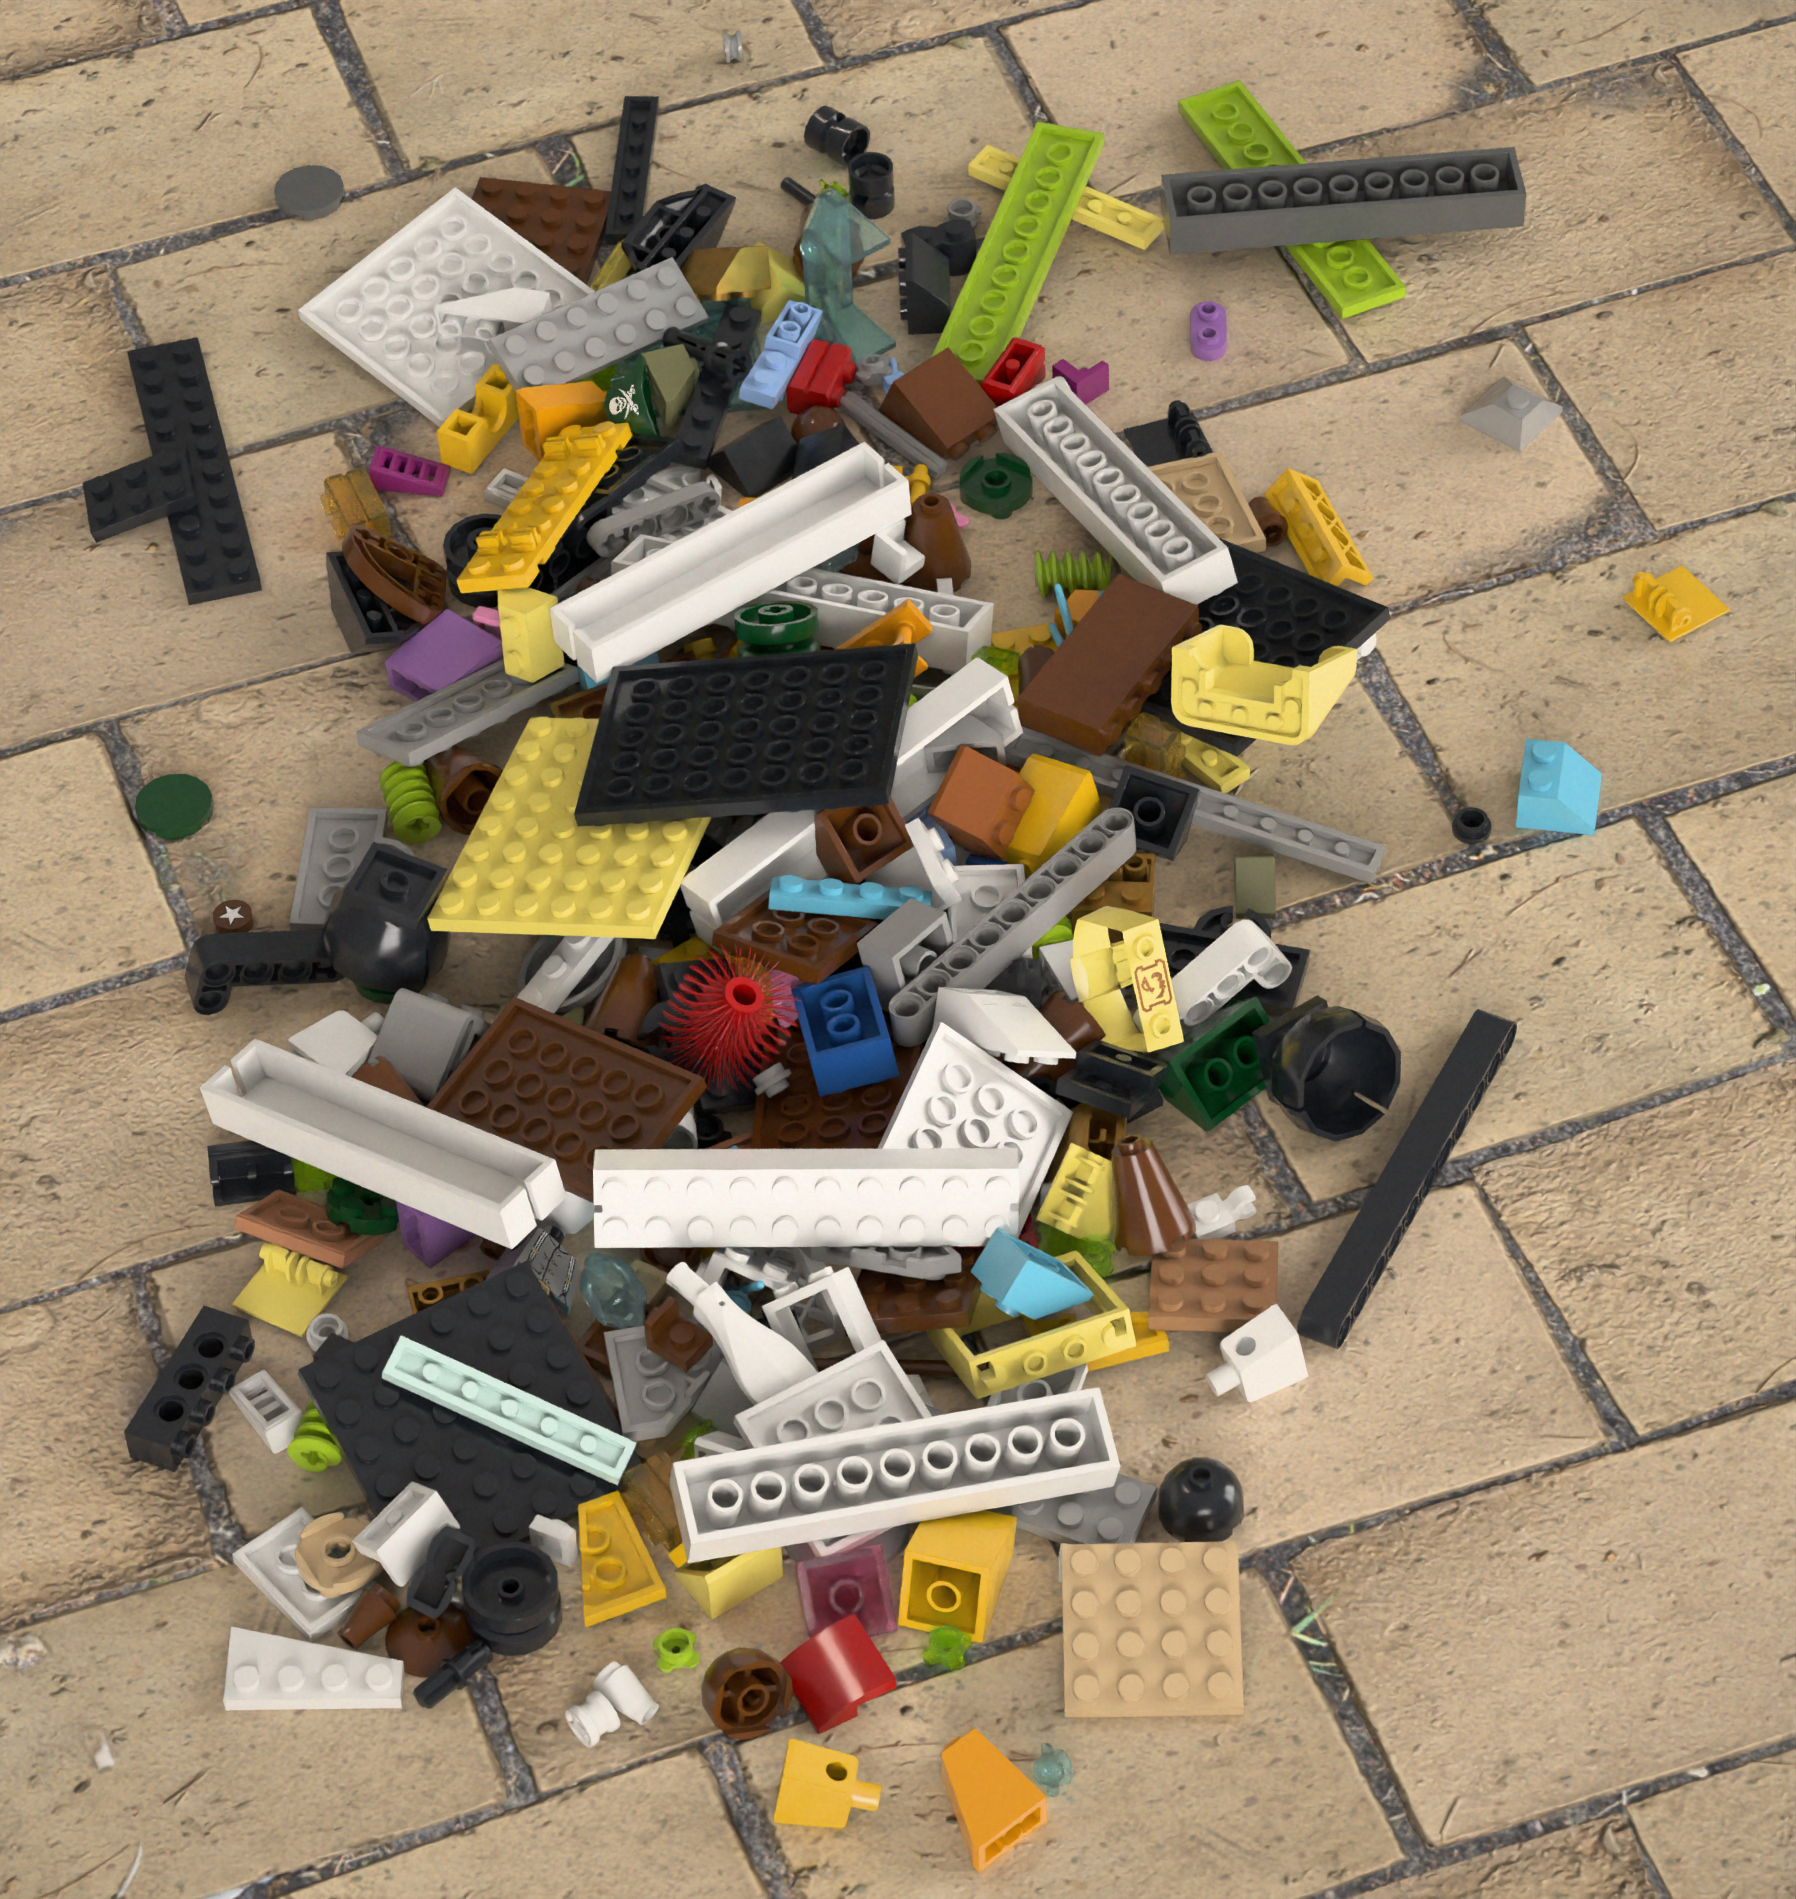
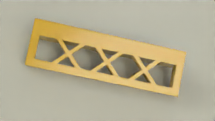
M1287 467L1264 494L1269 503L1287 520V536L1309 575L1335 586H1339L1345 578L1367 586L1372 581L1373 576L1319 481Z

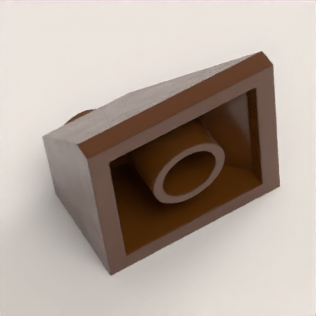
M891 797L889 804L844 807L834 810L823 809L814 815L816 855L829 878L840 880L843 883H859L914 847L905 827V822Z

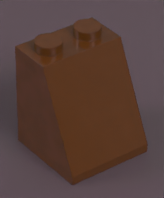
M949 347L893 381L878 410L945 460L951 458L955 461L961 458L970 449L971 444L977 440L980 443H984L997 432L995 426L998 422L993 410L997 406Z

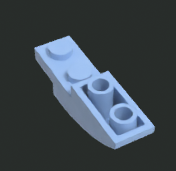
M788 300L766 336L762 353L742 383L738 399L773 409L778 401L783 402L786 397V388L810 341L814 338L823 310L813 308L803 302Z

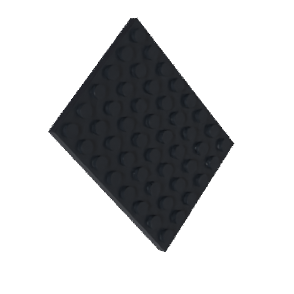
M916 644L613 667L574 812L577 826H604L607 824L643 823L663 820L679 821L691 818H719L732 815H758L761 813L798 812L816 809L834 810L844 807H874L889 804L918 660Z

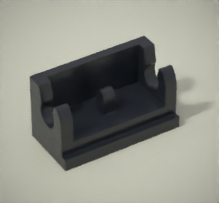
M252 1140L207 1146L210 1183L213 1186L215 1206L260 1201L278 1189L297 1196L293 1157Z

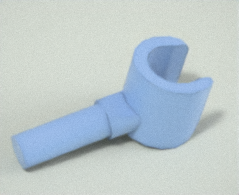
M890 358L891 362L888 363V366L892 368L890 375L882 377V386L886 395L893 381L904 375L902 371H898L895 358Z

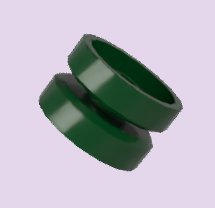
M800 601L764 602L742 608L734 614L736 638L743 642L737 646V657L821 651L820 641L812 637L819 632L818 609L812 604Z

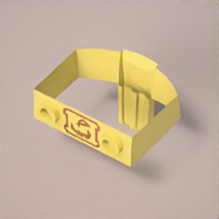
M1105 906L1077 919L1073 939V957L1070 958L1071 970L1079 1001L1083 1002L1085 1009L1094 1017L1106 1034L1101 1041L1127 1050L1152 1052L1184 1042L1158 919L1131 910ZM1108 928L1121 931L1124 940L1110 945ZM1134 984L1144 1034L1138 1032L1120 991L1121 988Z

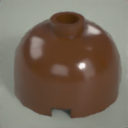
M738 1647L724 1652L706 1670L701 1684L702 1705L713 1724L732 1739L749 1740L764 1735L771 1729L765 1724L773 1721L777 1714L782 1718L788 1711L793 1696L792 1679L775 1658L762 1650Z

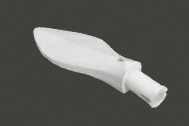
M685 1262L677 1264L669 1272L666 1283L694 1306V1317L714 1337L739 1387L754 1405L817 1374V1371L808 1359L792 1343L744 1312L730 1299L717 1282L709 1286Z

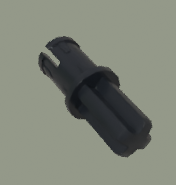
M474 1638L469 1645L450 1660L443 1659L439 1663V1669L414 1689L413 1695L417 1703L422 1708L432 1709L455 1689H464L467 1685V1680L493 1660L489 1647L485 1645L482 1649L478 1650L483 1641Z

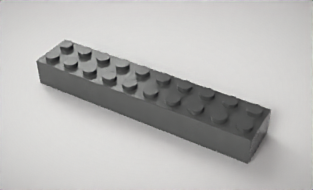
M1515 147L1161 175V211L1170 254L1524 226L1526 190Z

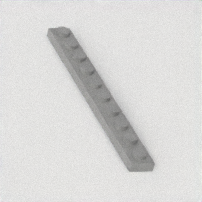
M1022 727L1023 733L1005 747L1006 763L1022 768L1028 757L1035 753L1091 771L1097 793L1113 798L1125 765L1200 789V794L1192 825L1370 884L1373 883L1384 857L1386 846L1104 753L1099 757L1025 727Z

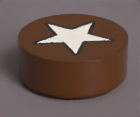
M228 900L222 902L213 912L214 927L217 933L249 932L253 927L252 909L244 901Z

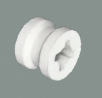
M599 1691L590 1693L586 1697V1702L581 1706L573 1705L565 1712L566 1720L573 1733L585 1746L590 1748L599 1742L600 1735L605 1732L613 1733L621 1726L615 1709Z

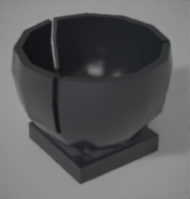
M373 842L351 880L333 895L326 913L322 932L323 949L335 971L361 987L389 992H397L401 988L421 987L422 982L426 984L442 969L446 960L451 932L431 931L427 918L439 897L438 893L446 881L448 869Z
M1317 995L1252 1032L1268 1099L1279 1105L1284 1114L1299 1129L1335 1142L1363 1134L1385 1114L1357 1097L1355 1093L1363 1095L1387 1110L1389 1109L1400 1084L1401 1051L1389 1030L1378 1020L1340 1006L1328 1008L1327 1001Z

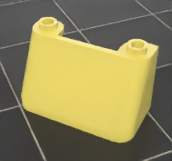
M1218 625L1172 647V711L1176 719L1187 726L1286 745H1299L1313 736L1354 677L1357 649L1332 646L1322 652L1319 656L1318 664L1312 667L1302 665L1295 668L1253 661L1254 648L1250 636L1240 628Z

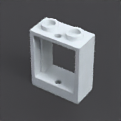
M831 1266L807 1276L811 1284L800 1289L796 1281L773 1291L776 1300L762 1306L772 1330L792 1343L808 1359L817 1373L819 1371L789 1305L827 1289L856 1353L881 1341V1337L849 1267L836 1273L833 1272Z

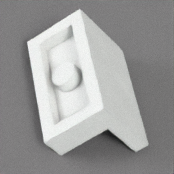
M412 1481L352 1542L360 1554L379 1561L396 1585L404 1586L413 1577L415 1572L427 1562L428 1546L437 1530L446 1523L460 1529V1525L437 1491Z

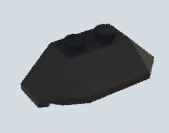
M703 184L697 186L693 191L680 192L657 200L622 241L621 248L636 273L673 257L681 270L693 250L717 248L735 206L736 197L710 185Z
M343 551L326 552L331 609L351 654H371L373 652L389 651L408 641L427 626L397 611L374 594L352 571L344 557ZM386 572V573L389 574L393 579H395L398 583H400L402 586H404L405 588H407V585H408V582H407V581L402 580V579H400V578H398V577H396V576H394V575H392V574Z

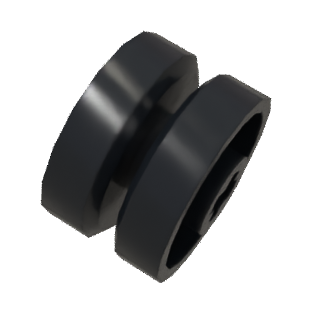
M482 513L466 517L454 524L445 535L443 550L447 564L448 585L452 595L461 603L478 608V606L486 608L498 607L497 590L461 593L456 580L477 552L476 538L480 537L479 534L483 531H491L502 515Z
M519 1541L495 1544L480 1551L462 1575V1595L466 1607L467 1625L473 1638L483 1641L482 1647L487 1645L492 1653L503 1656L526 1655L543 1648L556 1636L562 1623V1602L559 1592L558 1573L550 1556L537 1546Z

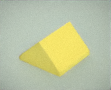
M757 242L755 246H764V244ZM768 247L771 289L756 290L757 297L735 298L739 306L762 311L760 324L777 320L788 300L803 302L818 309L817 302L807 283L801 279L795 270L793 259Z
M781 1547L705 1560L697 1565L695 1562L687 1563L675 1570L674 1574L681 1585L710 1619L713 1620L784 1577Z

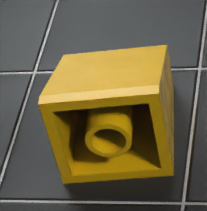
M1035 753L1028 757L1019 773L1035 790L1030 805L1026 809L1003 859L987 856L988 858L1007 861L1008 864H1024L1025 880L1103 812L1091 771Z
M982 1510L921 1521L905 1549L898 1625L983 1644L1013 1556L1017 1517Z

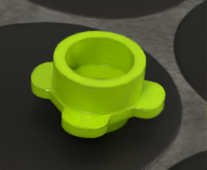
M671 1628L656 1636L653 1640V1648L659 1654V1659L657 1660L658 1669L668 1673L674 1668H682L684 1666L688 1668L696 1667L700 1662V1655L694 1649L696 1635L690 1630ZM680 1650L679 1653H673L672 1651Z

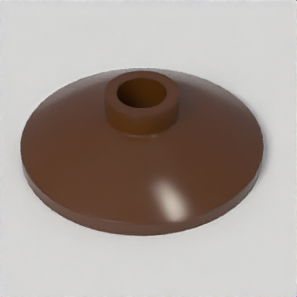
M449 1604L445 1611L435 1619L412 1607H408L401 1611L397 1618L390 1623L386 1632L385 1644L390 1659L403 1661L405 1673L417 1677H429L439 1669V1663L443 1659L450 1660L469 1645L473 1640V1636L467 1625L466 1615L455 1606ZM426 1630H433L432 1632H429V1633H423V1631H426Z

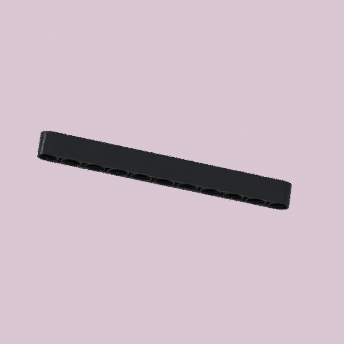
M1480 1009L1474 1012L1306 1303L1298 1322V1335L1335 1349H1339L1342 1346L1510 1051L1517 1031L1516 1022Z

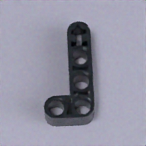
M323 930L215 933L204 935L193 943L185 972V982L195 1011L201 1015H211L222 1011L227 1006L232 987L332 983L345 978V976L335 971L324 952Z

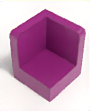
M1064 359L1052 365V379L1058 376L1063 377L1071 391L1085 405L1109 390V364L1105 361L1097 363L1090 369L1084 367L1080 370Z

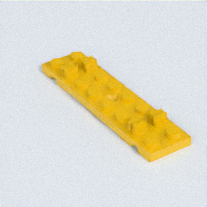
M611 421L589 427L571 425L562 429L558 437L546 439V442L542 445L545 452L543 458L508 505L501 518L491 531H483L479 534L480 537L476 538L477 552L456 580L461 593L527 588L531 585L539 573L537 565L546 563L564 532L603 475L609 471L617 459L616 451L623 450L632 437L629 423L614 424Z

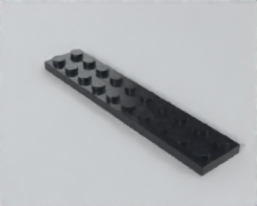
M198 337L127 351L152 456L183 444L190 454L198 504L167 516L188 604L193 605L262 591L253 549Z

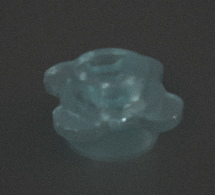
M1044 1743L1041 1745L1040 1758L1034 1762V1774L1040 1785H1046L1047 1792L1051 1797L1059 1795V1786L1071 1783L1073 1769L1070 1758L1063 1749L1053 1750L1050 1743Z

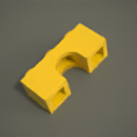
M494 363L475 385L476 400L472 413L455 409L437 430L441 463L470 474L475 472L519 418L516 393L501 367Z

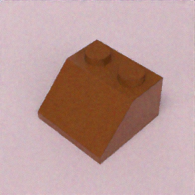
M960 745L927 814L965 851L1003 859L1009 844L1014 838L1019 823L1030 805L1035 790L1016 771L967 746Z

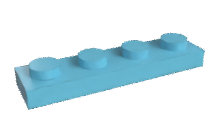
M796 875L772 877L768 909L885 920L910 898L931 906L932 891H925L917 886L892 888L883 887L875 882H865L859 885L843 883L832 878L816 881L805 880Z

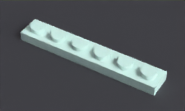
M400 1336L382 1372V1378L615 1485H618L637 1444L628 1438L403 1336Z

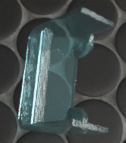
M830 188L816 196L801 235L800 250L803 258L805 303L813 308L823 310L813 339L829 342L830 345L835 343L849 346L852 350V362L855 363L867 355H882L896 347V341L853 304L851 264L890 245L891 238L840 193Z

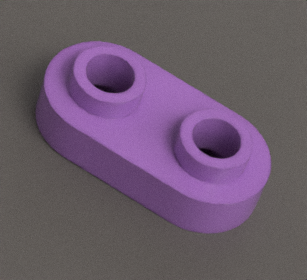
M1212 301L1199 303L1190 312L1191 353L1197 359L1203 361L1218 360L1227 351L1226 310L1222 305Z

